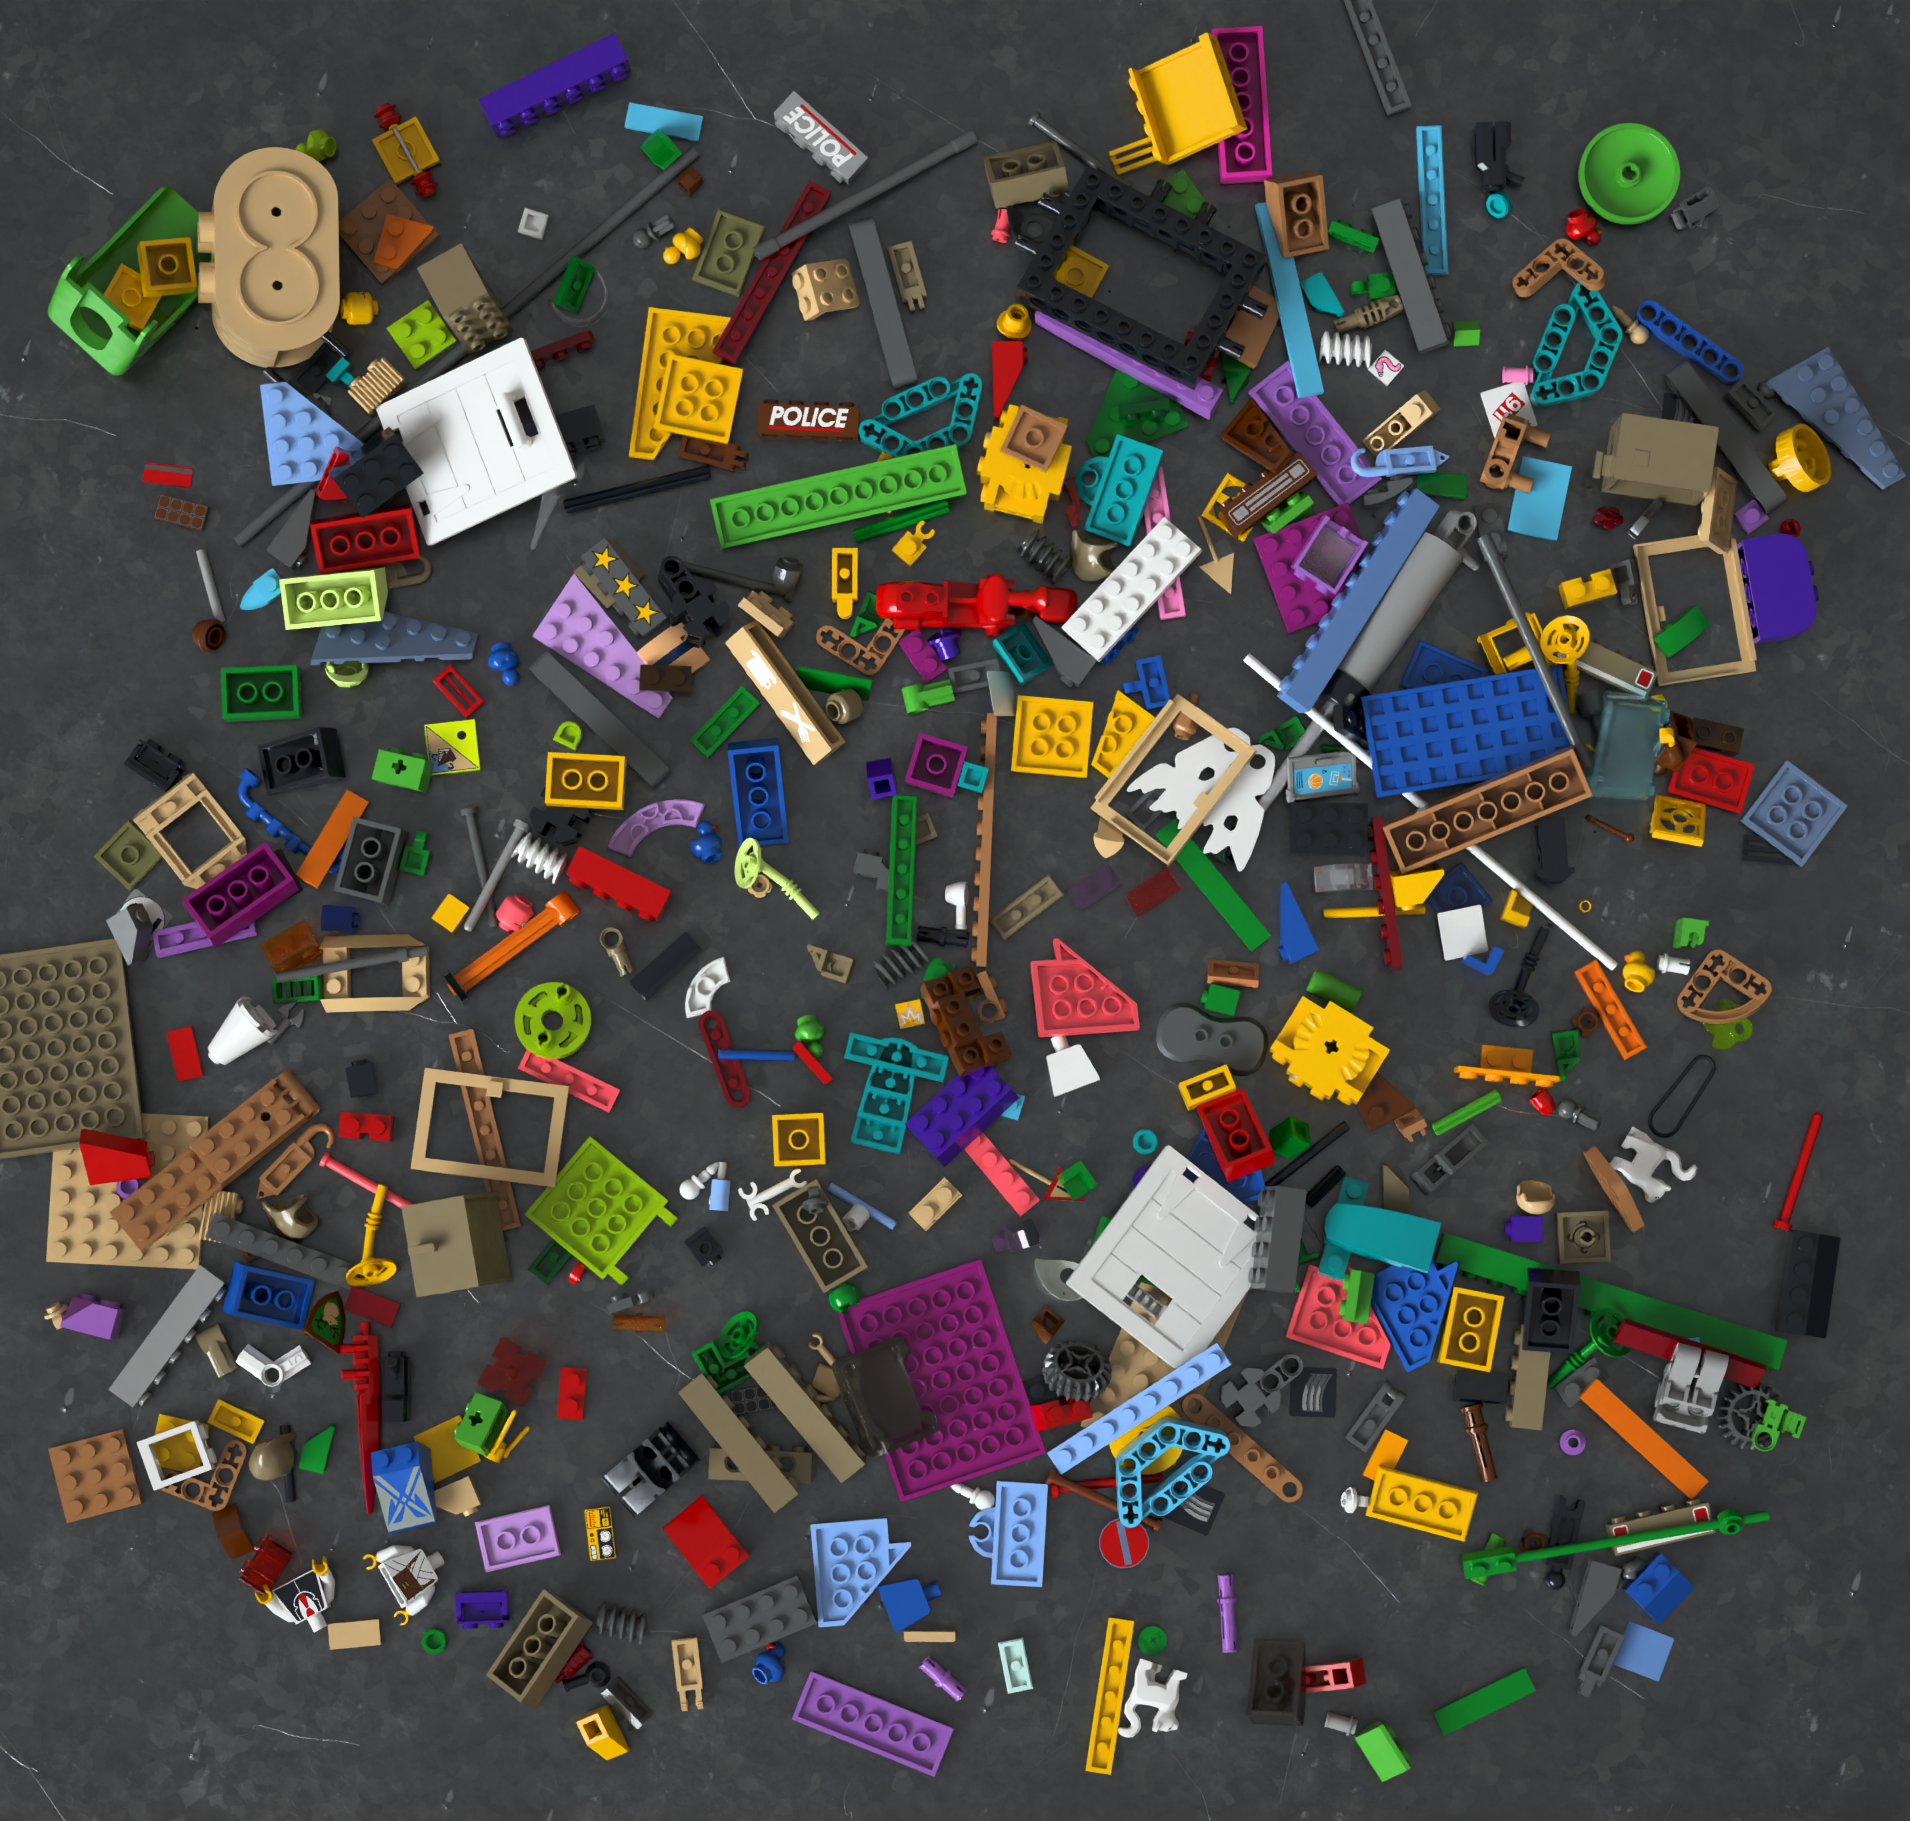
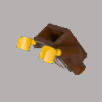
M1662 694L1653 695L1650 697L1653 711L1661 710L1658 713L1661 724L1651 743L1654 758L1651 770L1658 775H1664L1667 769L1679 771L1697 742L1691 718L1668 709L1667 701Z

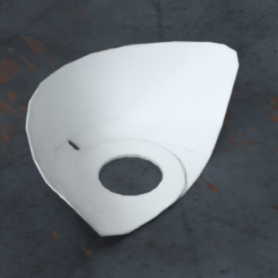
M1035 1260L1037 1275L1051 1295L1066 1301L1083 1298L1060 1279V1273L1063 1269L1071 1268L1075 1270L1079 1265L1078 1263L1065 1260Z

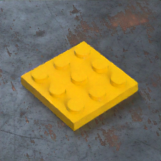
M669 354L654 429L728 444L743 369Z
M1018 695L1011 772L1087 778L1093 702Z

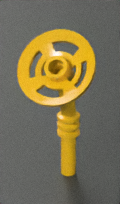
M1561 616L1552 620L1544 628L1540 638V646L1543 654L1550 661L1566 664L1567 669L1564 671L1569 712L1574 713L1576 712V687L1579 685L1580 673L1577 669L1576 660L1587 650L1590 643V632L1587 625L1581 619L1575 616ZM1573 624L1580 628L1577 632H1574L1573 630H1565L1564 625ZM1556 630L1552 637L1551 645L1548 646L1549 637ZM1582 637H1584V643L1581 649L1578 651L1582 643ZM1558 651L1561 654H1566V658H1559L1553 654Z
M378 1184L371 1212L367 1214L369 1217L366 1218L368 1223L364 1224L366 1233L361 1263L352 1267L346 1274L348 1284L355 1287H368L382 1283L391 1278L397 1269L394 1261L385 1258L375 1259L373 1257L376 1230H379L378 1224H381L379 1219L383 1217L381 1211L388 1189L386 1185ZM360 1274L366 1278H357L355 1276Z

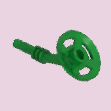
M1610 1307L1597 1311L1590 1322L1592 1340L1579 1351L1575 1350L1574 1355L1571 1354L1569 1356L1570 1359H1565L1566 1363L1548 1378L1547 1386L1550 1389L1554 1388L1572 1370L1576 1371L1577 1366H1581V1362L1585 1363V1358L1596 1349L1610 1357H1622L1629 1353L1632 1349L1631 1347L1624 1345L1618 1351L1616 1348L1621 1344H1613L1612 1342L1618 1330V1327L1611 1322L1612 1317L1622 1324L1624 1318L1628 1319L1626 1315ZM1601 1316H1603V1320L1600 1321L1595 1328L1597 1320Z
M748 1311L740 1312L725 1324L718 1340V1349L724 1357L736 1358L748 1349L755 1353L762 1347L755 1341L759 1324L754 1314ZM749 1320L753 1322L754 1328L749 1324ZM739 1323H741V1327L736 1328V1329L734 1330V1332L732 1333V1336H731L730 1333L732 1332V1330H733ZM727 1344L734 1350L732 1353L728 1351Z

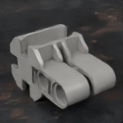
M1678 1342L1670 1363L1666 1364L1663 1381H1660L1654 1401L1656 1410L1653 1421L1702 1434L1706 1433L1708 1418L1714 1412L1718 1391L1727 1370L1729 1356L1705 1350L1699 1362L1701 1348Z

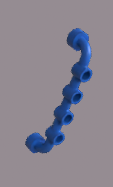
M245 768L239 775L242 781L238 787L239 799L248 808L245 814L255 822L261 819L268 824L265 830L273 837L277 838L279 834L287 840L284 845L291 852L296 854L298 851H301L307 856L312 847L249 796V787L256 788L261 779L254 772ZM344 847L337 855L340 860L333 863L328 872H339L345 850Z

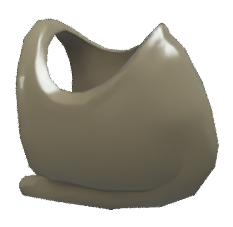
M1078 529L1073 530L1070 549V563L1073 573L1079 579L1086 582L1098 581L1109 577L1115 570L1110 559V550L1116 547L1118 543L1113 540L1081 537Z
M306 1194L288 1198L273 1206H269L266 1201L262 1202L269 1224L277 1236L298 1243L307 1238L318 1224V1218L307 1208L305 1201L308 1196ZM297 1217H304V1221L300 1222Z
M294 1433L282 1434L275 1438L266 1439L254 1448L249 1459V1469L255 1478L267 1481L285 1476L291 1471L295 1456L290 1442L295 1438Z

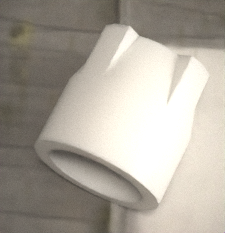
M855 1204L843 1217L842 1222H844L848 1231H859L869 1219V1212L864 1206Z

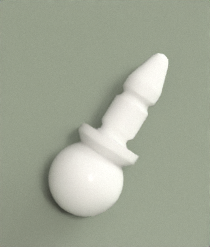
M719 1162L709 1165L698 1177L693 1174L691 1179L682 1182L680 1185L681 1196L688 1200L695 1199L699 1195L700 1189L705 1188L703 1183L710 1179L711 1175H714L718 1170Z
M962 1483L950 1486L955 1492L971 1498L969 1503H975L980 1510L991 1508L995 1504V1497L990 1491H981L979 1487L974 1491Z

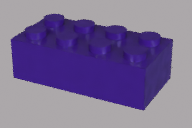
M987 1066L970 1075L963 1077L957 1075L910 1118L905 1125L945 1167L1017 1101L1019 1097L991 1066Z

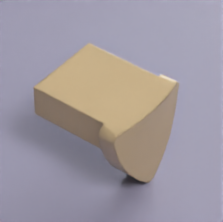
M1100 816L1098 831L1094 833V844L1098 852L1104 858H1108L1122 848L1125 839L1122 837V831Z

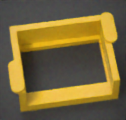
M1525 613L1536 639H1540L1543 630L1536 614ZM1514 619L1508 620L1505 626L1480 635L1476 639L1478 644H1482L1495 675L1505 674L1507 671L1492 638L1517 628ZM1545 656V659L1549 666L1557 665V663L1550 661Z

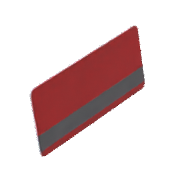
M146 462L143 482L190 488L193 468Z

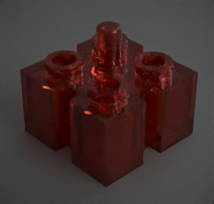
M501 1337L492 1354L497 1360L494 1366L491 1364L486 1365L478 1384L495 1393L501 1388L507 1391L505 1398L524 1407L534 1390V1387L529 1385L532 1378L540 1379L549 1360L532 1351L524 1355L519 1352L522 1346L505 1337Z

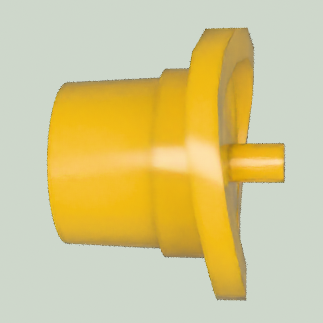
M1013 304L1009 306L1008 310L1002 312L997 319V328L1000 333L1013 340L1026 338L1032 328L1031 319L1026 307L1021 304Z

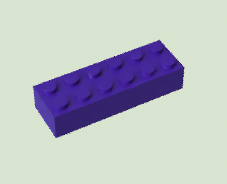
M613 33L480 98L479 102L496 137L500 135L506 137L516 131L515 128L522 124L528 126L538 120L537 117L545 113L547 115L556 113L561 109L560 106L567 102L573 104L580 101L583 95L590 91L592 93L601 91L606 87L605 84L610 81L618 82L625 79L628 73L631 72V68L616 34Z

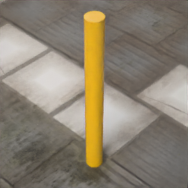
M1425 904L1417 905V908L1412 910H1402L1401 907L1394 906L1396 916L1425 915ZM1377 906L1323 908V918L1383 916V914H1378Z

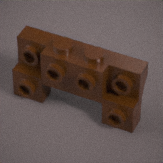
M971 965L949 971L946 976L926 981L920 987V991L930 1011L931 1021L937 1026L941 1043L947 1048L959 1077L970 1075L987 1066L1007 1061L1012 1054L1002 1031L983 1036L966 998L967 996L977 994L981 988Z

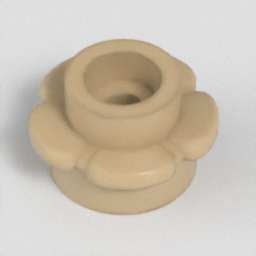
M764 873L758 874L752 886L747 888L749 893L754 894L757 898L765 897L766 893H770L772 890L770 878ZM758 883L762 884L761 888L757 887Z

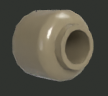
M846 688L828 696L826 700V714L837 724L851 722L862 714V699L852 689Z

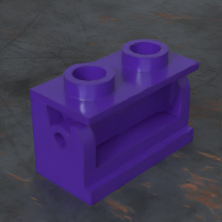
M509 1590L462 1591L455 1593L456 1619H458L456 1624H462L463 1629L478 1628V1624L488 1623V1628L504 1627V1623L510 1621Z

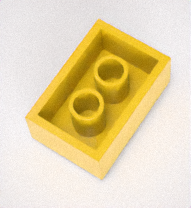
M548 752L545 804L558 807L624 810L626 757Z
M1453 1287L1447 1306L1437 1362L1490 1372L1504 1296Z

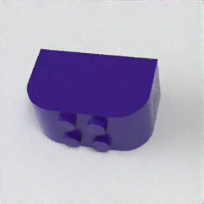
M1774 534L1744 539L1737 544L1754 645L1789 640L1809 628L1816 616V601L1819 600L1817 586L1812 584L1811 576H1814L1813 562L1808 561L1807 551L1800 540L1789 534Z

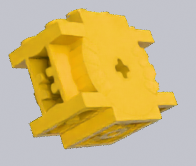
M1009 404L1008 411H1002L1000 426H993L992 432H987L985 436L983 451L987 452L985 457L980 456L977 468V475L981 476L980 483H984L980 502H984V510L992 512L996 510L1032 519L1033 522L1043 524L1048 501L1059 502L1072 446L1063 444L1064 434L1046 473L1030 466V469L1025 468V463L1001 453L1000 449L1019 411V406ZM1050 417L1068 426V419Z
M1302 996L1287 1023L1272 1044L1270 1052L1273 1053L1271 1058L1278 1063L1285 1065L1287 1062L1290 1064L1286 1071L1290 1082L1300 1088L1303 1084L1311 1089L1310 1094L1321 1101L1324 1098L1330 1100L1333 1093L1336 1092L1338 1093L1337 1099L1350 1106L1351 1103L1357 1105L1390 1049L1369 1037L1374 1027L1335 1003L1329 1001L1326 1008L1323 1009ZM1331 1043H1334L1337 1053L1332 1051L1328 1054L1325 1044L1330 1046Z

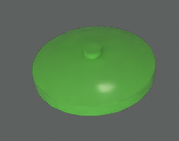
M1636 123L1617 124L1598 133L1584 150L1578 169L1579 185L1588 205L1601 217L1619 224H1639L1658 216L1674 198L1680 181L1679 160L1670 142L1656 130Z

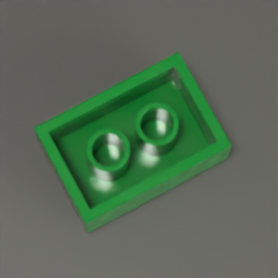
M298 665L221 668L222 716L226 722L303 719L301 668Z

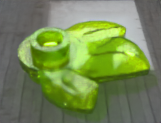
M1720 999L1719 1011H1728L1740 1007L1729 999ZM1747 1018L1726 1024L1702 1022L1705 1029L1715 1035L1712 1047L1721 1050L1731 1048L1737 1041L1747 1040L1753 1031L1752 1024ZM1737 1024L1742 1025L1744 1028L1741 1034L1735 1031Z

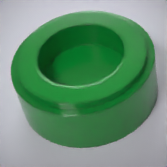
M431 1628L422 1636V1647L430 1654L441 1653L448 1644V1637L442 1629Z

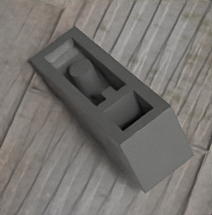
M312 489L266 549L269 554L293 571L296 567L301 568L308 559L306 554L309 551L312 535L310 524L315 518L318 495Z
M1035 616L1032 623L1057 672L1061 675L1059 679L1069 687L1075 685L1079 688L1097 661Z
M1589 1559L1569 1628V1634L1577 1636L1614 1596L1616 1589H1621L1624 1580L1621 1568Z

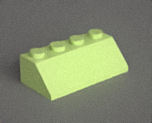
M385 567L291 576L279 579L286 630L383 620L388 595Z

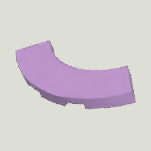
M673 799L645 806L621 824L611 838L607 849L632 857L640 842L660 828L672 825H685L697 828L705 804L686 799Z

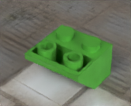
M1378 1719L1353 1735L1382 1782L1411 1768L1407 1763L1411 1760L1410 1756L1401 1744L1398 1746L1393 1740L1397 1736L1387 1722L1383 1724Z

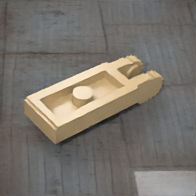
M698 1637L673 1639L671 1641L677 1692L680 1694L681 1710L688 1711L689 1704L686 1696V1691L695 1690L696 1706L698 1709H704Z

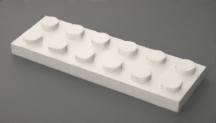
M1164 517L1061 627L1062 630L1100 662L1202 552L1201 548Z

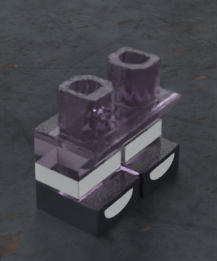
M1033 1218L1022 1222L1024 1230L1014 1233L1010 1228H1003L1004 1234L991 1238L995 1251L999 1252L1009 1248L1012 1253L1041 1243Z

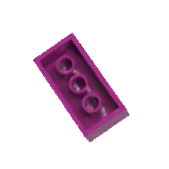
M264 842L182 899V902L212 945L217 948L297 892L299 888L272 849Z

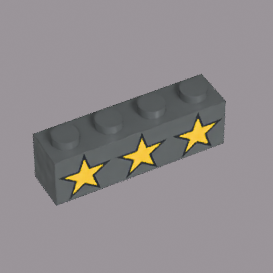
M605 538L581 555L584 562L580 565L589 576L594 573L600 582L596 585L605 596L610 594L615 602L612 603V606L620 616L624 613L630 619L627 625L636 636L641 633L645 638L668 620Z

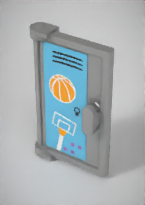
M1348 750L1288 757L1287 802L1359 794L1356 755Z

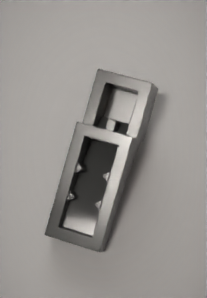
M864 849L863 853L858 852L853 873L878 879L876 889L888 892L889 869L882 864L883 858L878 857L879 852ZM914 885V898L926 900L928 889Z

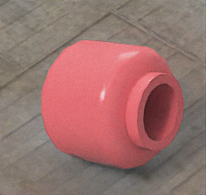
M520 894L507 896L496 911V917L500 921L498 925L509 933L512 930H520L533 917L534 911L531 908L533 904Z

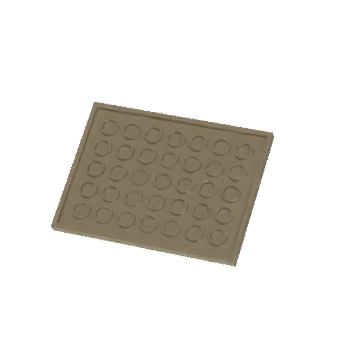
M115 939L0 955V1159L80 1148L81 1129H89L137 1140L144 1139L124 957Z

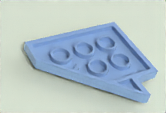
M285 381L260 384L272 486L319 481L323 476L335 446L350 452L356 451L365 445Z
M887 1518L810 1524L819 1627L845 1625L911 1547V1541L889 1543Z

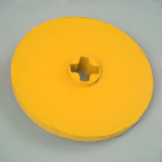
M1168 1405L1109 1443L1115 1459L1118 1452L1141 1435V1431H1146L1163 1417L1181 1419L1178 1413ZM1166 1426L1162 1429L1161 1434L1169 1436L1174 1432V1428ZM1146 1442L1142 1445L1141 1450L1150 1452L1155 1445L1151 1442ZM1171 1446L1145 1467L1141 1474H1156L1168 1469L1176 1462L1183 1449ZM1127 1458L1122 1461L1121 1465L1125 1468H1130L1134 1465L1135 1461Z

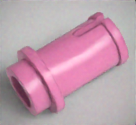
M1528 365L1525 368L1503 367L1502 383H1525V385L1533 383V368H1528Z

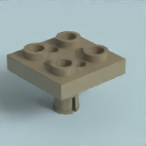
M1608 1210L1556 1213L1559 1264L1611 1262ZM1580 1221H1585V1222H1586V1226H1585V1227H1580V1226H1584V1225H1585L1584 1222L1581 1223V1224H1579ZM1569 1234H1570L1569 1239L1572 1240V1239L1574 1238L1573 1241H1568L1567 1236H1568ZM1581 1247H1587L1582 1250L1583 1252H1586L1585 1254L1581 1252Z

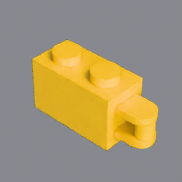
M832 548V601L837 602V612L842 619H848L852 616L853 602H858V548Z

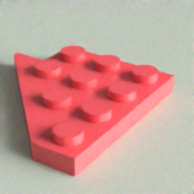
M1054 938L1053 940L1055 960H1040L1030 963L1038 1037L1137 1031L1140 1029L1137 1003L1060 939Z
M1349 1262L1345 1274H1349V1269H1352ZM1308 1264L1285 1337L1383 1369L1391 1345L1371 1305L1367 1324L1342 1320L1343 1315H1339V1306L1341 1299L1345 1300L1346 1289H1342L1343 1280L1339 1281L1317 1274L1319 1267Z

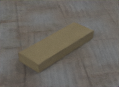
M1047 875L988 921L1004 941L1064 896V893L1052 877Z

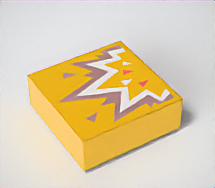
M920 999L895 1004L900 1030L925 1024Z

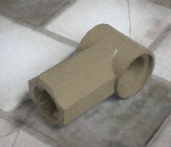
M219 1322L195 1334L199 1346L204 1354L208 1355L219 1378L239 1368L228 1346L229 1340Z

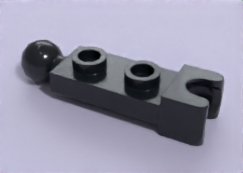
M1561 1495L1558 1496L1548 1547L1577 1542L1585 1507L1584 1500H1577L1575 1507L1572 1510H1568L1566 1508V1498ZM1574 1554L1546 1558L1545 1565L1553 1566L1552 1571H1549L1545 1577L1546 1585L1550 1589L1559 1590L1564 1586L1565 1576L1562 1570H1571Z

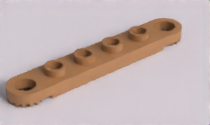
M1192 1392L1183 1397L1181 1401L1182 1412L1194 1423L1223 1430L1230 1442L1228 1453L1285 1502H1295L1301 1497L1303 1492L1301 1482L1204 1396ZM1193 1398H1197L1201 1402V1409L1196 1413H1191L1187 1408L1188 1402ZM1218 1438L1216 1443H1222L1221 1438ZM1288 1482H1293L1296 1485V1492L1292 1496H1285L1283 1486Z

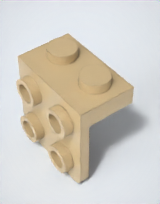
M847 259L805 264L791 273L792 284L796 289L799 309L803 314L804 321L814 320L825 312L852 309L860 305Z

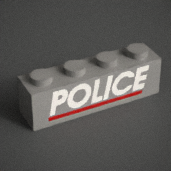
M795 91L774 112L775 125L784 133L789 131L795 136L793 138L794 142L803 150L807 147L813 153L812 158L819 165L823 166L826 164L832 170L830 174L838 182L845 181L849 185L869 163L868 157Z

